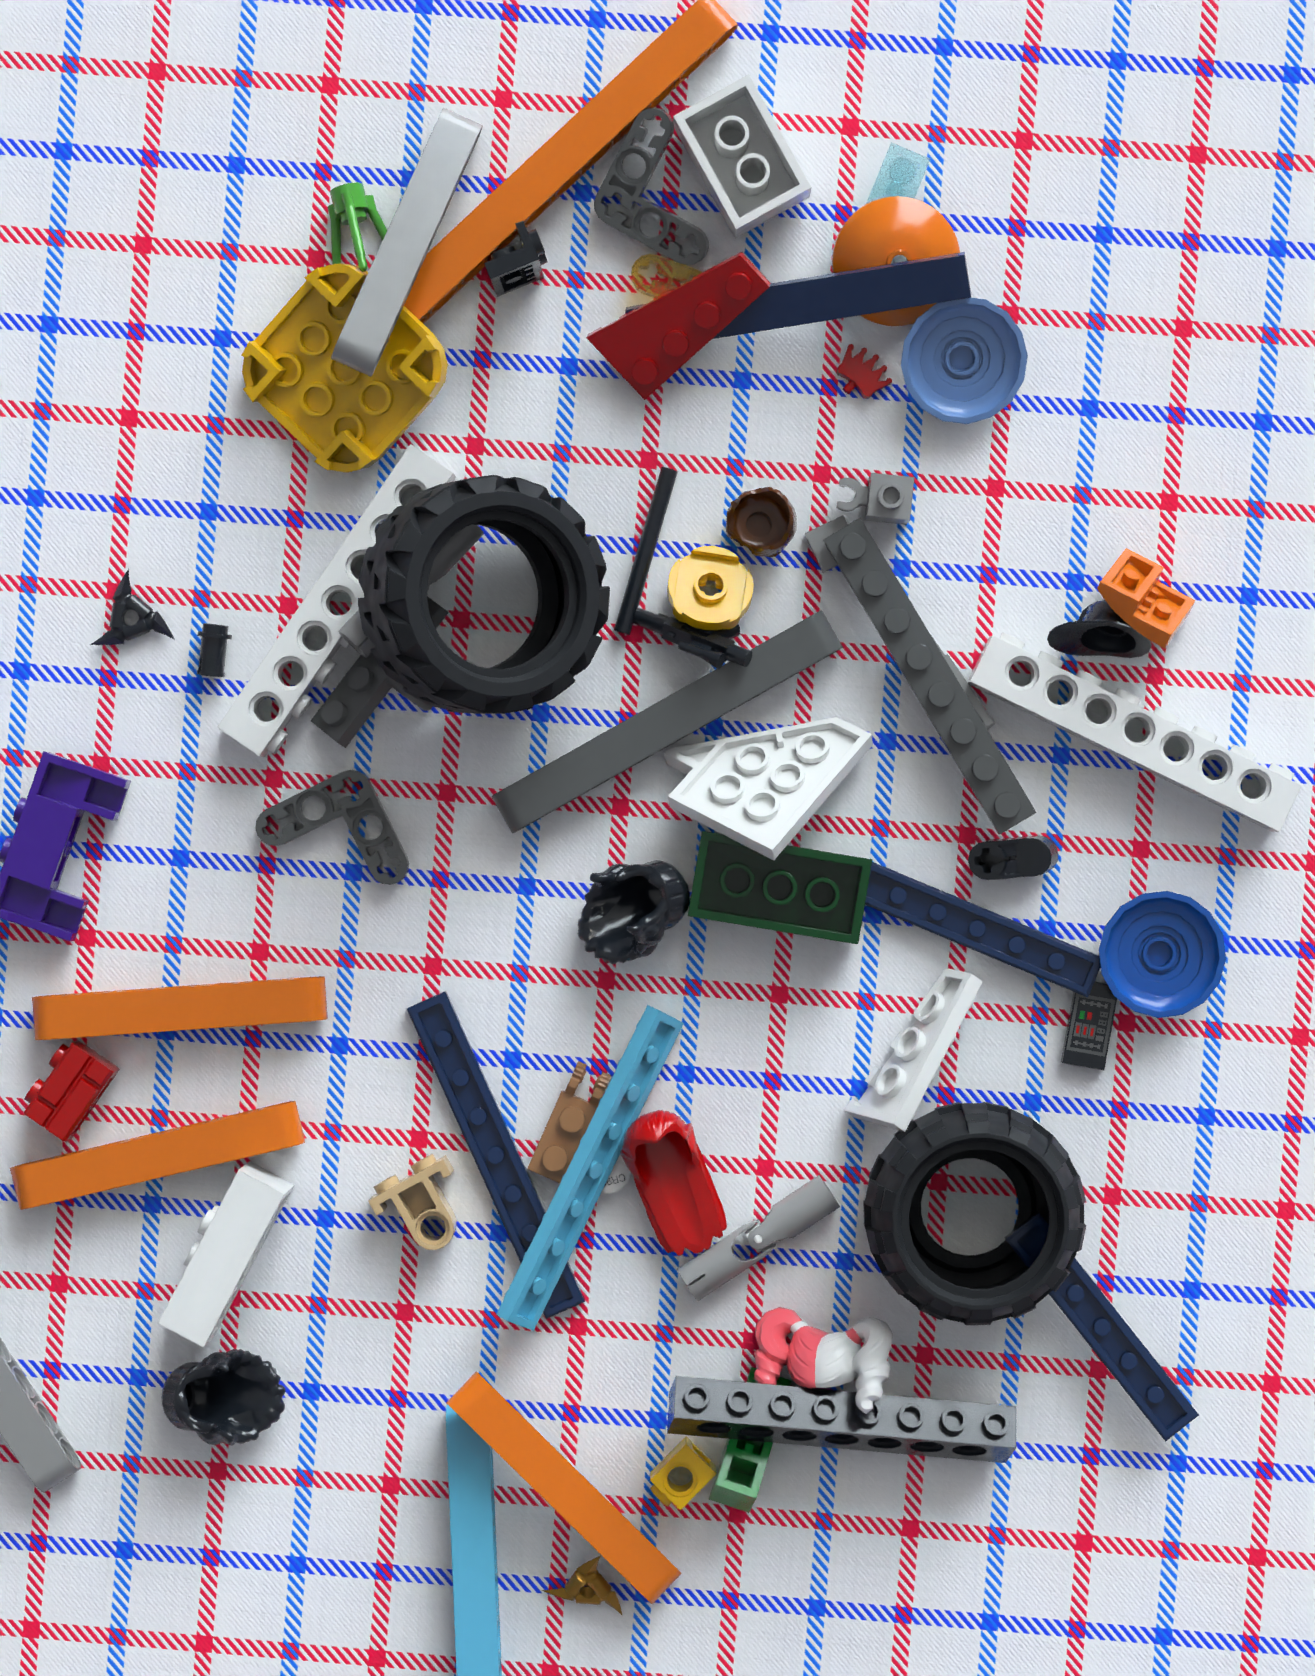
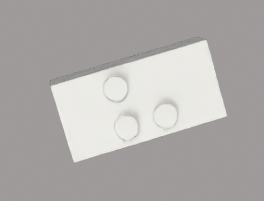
M251 1161L238 1170L220 1206L215 1204L212 1210L209 1209L197 1232L204 1236L200 1244L195 1242L184 1262L187 1268L158 1324L204 1348L217 1333L294 1184Z

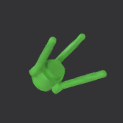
M347 183L330 190L333 203L328 206L331 219L333 264L341 263V220L342 225H349L359 269L365 272L368 266L358 223L367 219L366 213H368L382 241L387 229L376 209L373 195H365L362 183Z

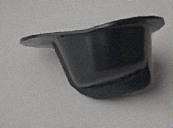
M1105 600L1097 601L1085 608L1078 621L1056 626L1049 631L1047 637L1049 645L1055 650L1079 656L1134 658L1149 653L1152 646L1149 639L1128 625L1114 612Z

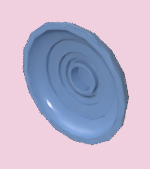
M965 298L936 303L916 319L904 340L901 369L908 392L922 410L945 422L970 424L993 417L1012 402L1024 381L1028 354L1022 331L1007 311L986 299Z

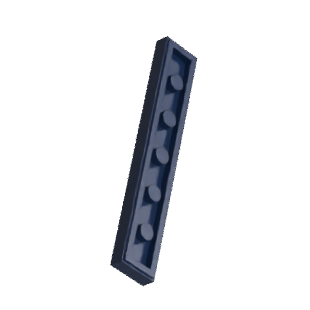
M872 862L865 905L1088 998L1101 968L1098 955Z
M1038 1211L1004 1237L1028 1268L1039 1256L1046 1241L1049 1227ZM1074 1258L1069 1269L1071 1272L1056 1292L1052 1291L1049 1295L1166 1442L1199 1416V1414Z

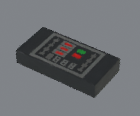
M1094 982L1088 998L1073 992L1061 1058L1062 1063L1099 1070L1105 1069L1117 998L1113 995L1107 984Z

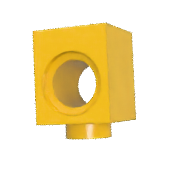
M686 1436L650 1472V1481L654 1484L650 1489L664 1505L669 1506L673 1503L681 1510L717 1474L716 1465ZM675 1467H685L692 1473V1479L685 1485H675L668 1478V1474Z

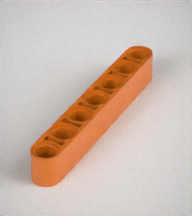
M324 976L32 997L35 1040L308 1022L328 1019Z
M289 1101L11 1167L10 1171L19 1209L23 1210L293 1147L305 1143L296 1101Z
M475 1372L446 1402L652 1605L682 1574L478 1372Z

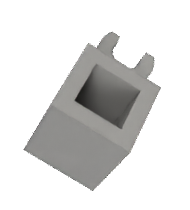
M871 473L868 487L862 486L853 478H842L839 480V486L851 488L855 493V497L851 502L838 501L837 509L849 512L859 506H866L865 521L907 525L910 521L914 477Z

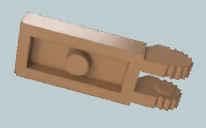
M578 1061L566 1090H562L527 1168L558 1183H561V1179L572 1161L580 1140L585 1134L611 1078V1075L605 1072L598 1076L590 1101L575 1096L574 1093L578 1084L582 1083L586 1074L585 1068L587 1065Z

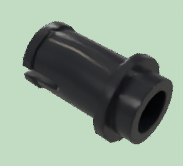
M203 623L202 631H198L197 635L202 636L197 674L225 677L224 666L227 639H232V635L228 634L229 626Z

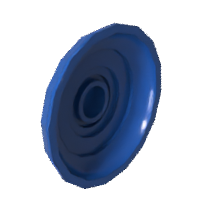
M1170 891L1141 894L1120 906L1105 925L1099 946L1101 973L1113 995L1134 1012L1156 1018L1183 1015L1203 1004L1220 983L1226 961L1223 933L1211 912L1191 897Z

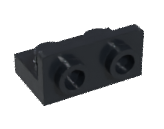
M524 221L515 223L522 248L516 250L515 246L505 247L493 253L491 261L484 263L497 297L544 278L541 265L548 263L543 245L536 229L528 232Z

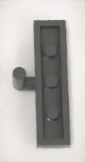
M427 596L430 616L435 629H437L449 612ZM371 653L367 658L362 655L359 656L312 718L311 722L346 748L391 688L424 711L430 710L433 706L426 705L402 690L404 686L387 676Z

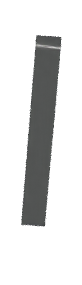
M821 610L751 649L752 659L747 667L731 661L724 664L720 669L708 673L492 796V799L513 834L843 647Z

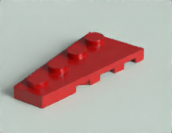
M740 252L693 277L692 280L663 293L657 299L622 315L618 320L603 328L600 327L594 330L586 338L645 400L764 293L771 283L743 252Z

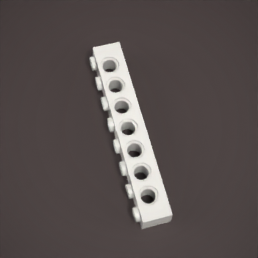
M412 444L409 445L217 728L258 756L265 757L269 751L275 754L280 749L288 736V733L284 731L288 722L293 716L299 719L304 714L313 699L308 696V693L316 681L323 684L330 676L337 664L332 658L340 646H343L345 649L350 646L338 631L359 610L358 598H364L359 579L354 574L356 562L364 558L368 547L375 545L376 531L395 508L403 506L402 495L407 489L417 487L424 491L439 484L453 482L456 478L453 472ZM340 592L348 593L352 600L350 610L344 615H334L330 609L332 597ZM313 628H323L328 637L326 645L321 650L311 651L306 644L308 632ZM289 663H299L303 669L301 682L295 686H287L282 679L284 667ZM272 697L278 702L279 713L274 720L265 722L258 714V706L265 698Z
M1002 632L1000 638L994 635L988 638L967 681L969 685L1271 832H1280L1302 785L1292 781L1295 775L1293 772L1273 763L1267 769L1253 762L1256 757L1254 753L1234 744L1228 750L1215 743L1218 736L1198 726H1194L1191 732L1177 725L1179 717L1166 710L1156 707L1152 713L1138 706L1141 699L1127 691L1117 688L1115 694L1101 688L1102 680L1090 673L1079 670L1077 675H1074L1062 669L1061 667L1064 662L1053 655L1040 651L1037 657L1022 649L1025 643L1016 637ZM1013 663H1024L1030 669L1031 678L1027 685L1017 686L1010 680L1009 669ZM1053 681L1063 682L1068 687L1069 698L1063 705L1054 704L1048 697V687ZM1093 699L1102 701L1107 708V717L1100 724L1091 722L1086 714L1087 705ZM1131 718L1139 719L1145 725V736L1138 743L1130 741L1125 734V725ZM1170 737L1178 738L1184 746L1183 755L1177 761L1169 760L1163 751L1164 743ZM1210 755L1217 757L1222 764V772L1215 780L1207 778L1202 771L1203 761ZM1248 774L1256 776L1260 782V791L1252 799L1246 797L1241 791V781Z

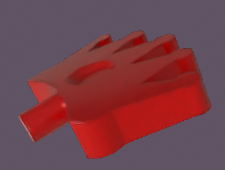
M849 344L843 361L837 368V375L849 381L843 388L845 393L850 394L856 387L862 397L867 399L873 393L892 383L891 378H887L886 381H878L882 373L886 372L887 366L883 365L881 368L872 371L875 362L879 359L877 354L863 363L867 349L862 348L860 353L852 358L854 345Z

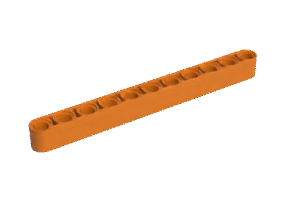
M697 0L427 253L404 306L423 324L429 320L485 267L484 263L492 260L491 255L508 246L518 236L515 223L524 221L527 228L629 132L640 112L655 108L714 53L737 29L738 24L716 0Z

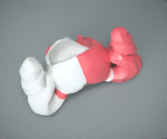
M778 1307L765 1312L756 1323L755 1337L759 1349L754 1352L757 1367L754 1379L757 1383L776 1385L783 1366L787 1365L792 1380L797 1385L809 1389L836 1387L850 1381H856V1405L865 1414L873 1409V1401L881 1399L883 1393L881 1384L889 1380L890 1365L887 1357L893 1339V1333L886 1322L869 1317L859 1320L853 1328L847 1331L827 1333L810 1327L805 1321H802L794 1310ZM789 1333H792L793 1337L790 1345H788L786 1338ZM865 1339V1342L861 1348L860 1343L862 1342V1340Z

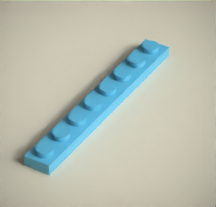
M647 1005L622 1058L618 1062L617 1069L603 1097L599 1101L594 1116L580 1140L572 1161L561 1179V1183L549 1208L544 1214L542 1222L523 1257V1261L509 1289L505 1293L504 1300L496 1314L499 1317L534 1331L620 1155L624 1135L631 1124L638 1118L684 1024L683 1022Z

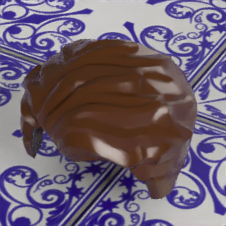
M772 487L743 492L736 500L731 502V506L727 511V537L738 542L740 546L747 547L755 556H777L790 543L797 530V516L794 507L781 491Z

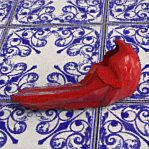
M663 1110L653 1111L637 1118L624 1135L620 1154L627 1168L633 1174L647 1216L660 1244L667 1253L675 1252L678 1256L683 1254L685 1248L695 1254L703 1252V1249L708 1250L711 1247L713 1236L721 1238L723 1236L722 1231L726 1230L727 1224L722 1203L696 1142L692 1124H685L680 1116Z

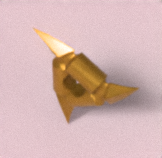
M601 1556L578 1567L566 1583L565 1588L541 1590L566 1600L574 1601L575 1599L576 1603L600 1605L602 1601H605L606 1604L622 1615L615 1591H611L610 1584L597 1570L598 1561Z

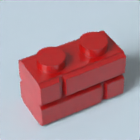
M79 1040L72 1042L69 1047L63 1043L49 1061V1065L54 1068L45 1082L39 1078L24 1098V1100L30 1103L24 1114L65 1142L73 1138L120 1070L112 1062L100 1056L96 1051Z

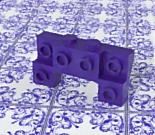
M43 751L27 799L22 797L16 806L13 821L18 824L12 839L7 838L0 851V862L4 863L0 872L1 919L33 928L67 941H75L89 901L57 889L84 811L117 821L131 780Z

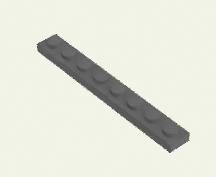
M858 518L823 539V542L997 833L1000 835L1037 813L862 519Z

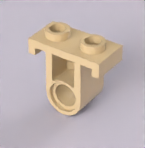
M431 1154L411 1165L414 1173L399 1181L395 1174L375 1185L373 1188L377 1194L373 1195L368 1202L377 1216L386 1210L387 1205L385 1201L391 1198L418 1245L428 1250H437L450 1242L456 1231L457 1220L433 1174L440 1171L443 1178L451 1175L454 1169L446 1155L436 1160L434 1155ZM428 1216L440 1217L446 1226L445 1233L438 1237L428 1235L424 1231L423 1220Z

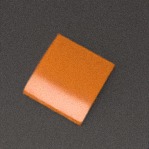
M1126 548L1100 581L1097 589L1114 612L1128 625L1165 649L1189 615L1196 600L1159 582L1158 579L1164 567Z

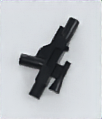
M638 608L634 614V624L661 634V638L678 644V649L702 658L717 669H720L727 660L747 667L751 662L752 651L734 645L735 641L731 640L740 634L738 624L731 629L702 630L680 622L674 617H668L660 613L657 615Z

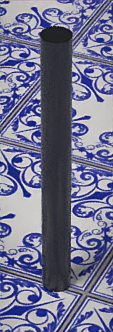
M661 467L614 631L627 635L631 633L633 617L640 603L678 471Z

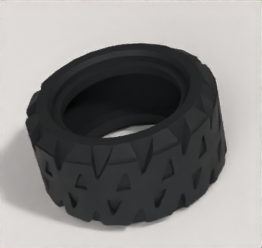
M498 475L468 478L439 484L413 495L407 504L395 508L377 529L376 543L374 546L367 548L359 574V583L364 593V598H358L362 630L375 645L370 650L386 675L402 684L404 692L426 705L448 709L447 711L474 714H505L533 708V705L554 699L575 682L573 677L585 670L591 663L602 642V637L596 635L605 625L609 616L610 587H602V580L607 570L606 563L595 536H586L585 521L582 516L562 497H551L547 488L519 477L503 478ZM471 524L489 527L512 540L529 561L538 589L537 614L529 636L511 657L490 668L479 667L467 662L444 643L432 622L427 600L428 579L437 554L453 535Z

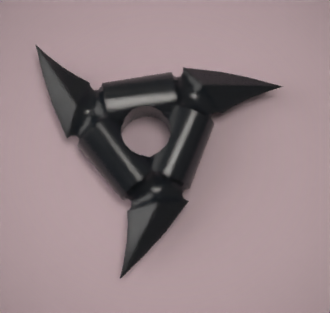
M129 569L119 583L112 598L115 602L112 606L111 630L107 631L90 645L124 644V640L129 641L149 633L151 629L174 639L169 627L158 611L153 612V609L136 595H131ZM128 610H135L138 613L139 620L136 624L129 626L125 623L124 616Z

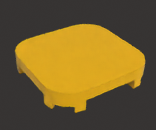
M343 263L316 268L304 277L306 282L254 341L248 342L241 356L244 357L242 374L246 386L243 390L252 402H259L317 458L314 461L326 470L348 473L369 468L385 455L438 395L446 381L448 363L444 348L436 336L405 306H403L371 377L332 360L331 356L337 340L368 274L367 271H360L359 266Z

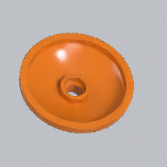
M884 197L865 204L855 211L844 223L834 244L832 270L833 273L887 265L891 264L892 259L897 255H903L907 261L960 253L959 244L948 221L932 206L909 197ZM936 303L861 316L881 325L905 326L914 324L919 316Z

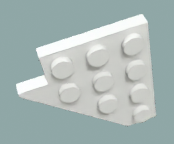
M835 717L668 749L664 753L666 764L687 774L668 796L669 806L746 847L775 860L872 747V734Z

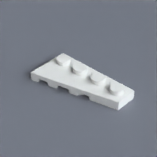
M945 968L914 1011V1016L917 1019L914 1025L902 1033H898L890 1045L894 1048L893 1054L881 1070L877 1067L873 1068L865 1079V1082L870 1086L858 1102L852 1098L844 1108V1111L856 1119L905 1132L910 1121L916 1116L917 1108L927 1088L935 1079L937 1069L948 1048L954 1042L956 1032L967 1011L973 1005L983 981L972 973Z

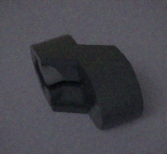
M1044 836L991 839L980 842L972 848L969 853L968 863L971 871L980 879L998 880L1033 877L1047 873L1054 868L1058 861V851L1053 841ZM1010 856H1016V859L1010 860Z

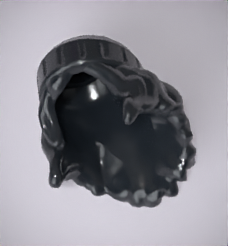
M661 860L634 865L615 864L604 872L592 873L590 880L594 883L589 892L585 894L586 905L582 909L581 918L578 920L577 926L579 929L577 934L585 942V951H594L595 958H602L605 963H624L648 956L655 950L658 942L661 941L665 930L674 927L687 912L690 904L688 884L683 875L673 865Z
M232 1349L226 1353L214 1352L203 1359L202 1362H189L176 1368L166 1379L161 1399L166 1417L177 1428L195 1431L203 1441L211 1445L224 1443L233 1446L235 1443L243 1444L256 1440L261 1431L270 1428L272 1423L280 1419V1414L285 1409L282 1397L286 1390L284 1386L279 1385L281 1377L276 1374V1368L272 1367L271 1362L262 1361L260 1355L251 1354L249 1351Z

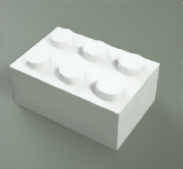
M749 74L673 116L674 129L735 238L810 197L812 187Z

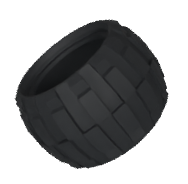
M957 1102L936 1107L934 1111L916 1120H911L905 1132L899 1130L894 1134L895 1137L882 1154L878 1155L869 1174V1183L865 1200H863L864 1227L870 1251L882 1275L898 1295H902L915 1305L918 1310L939 1320L948 1319L962 1322L965 1325H991L993 1321L1009 1317L1016 1319L1036 1309L1035 1305L1050 1292H1056L1071 1273L1069 1269L1077 1252L1082 1250L1086 1225L1084 1224V1203L1086 1198L1081 1178L1077 1174L1068 1156L1069 1154L1049 1131L1032 1118L1016 1112L1007 1106L988 1102ZM971 1158L985 1160L1004 1171L1011 1180L1018 1198V1215L1012 1231L1037 1211L1049 1225L1044 1246L1030 1268L1025 1265L1006 1240L998 1247L978 1255L956 1254L936 1243L929 1235L921 1214L923 1192L934 1173L953 1161Z

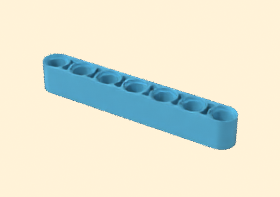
M447 1404L446 1437L457 1676H502L492 1447Z

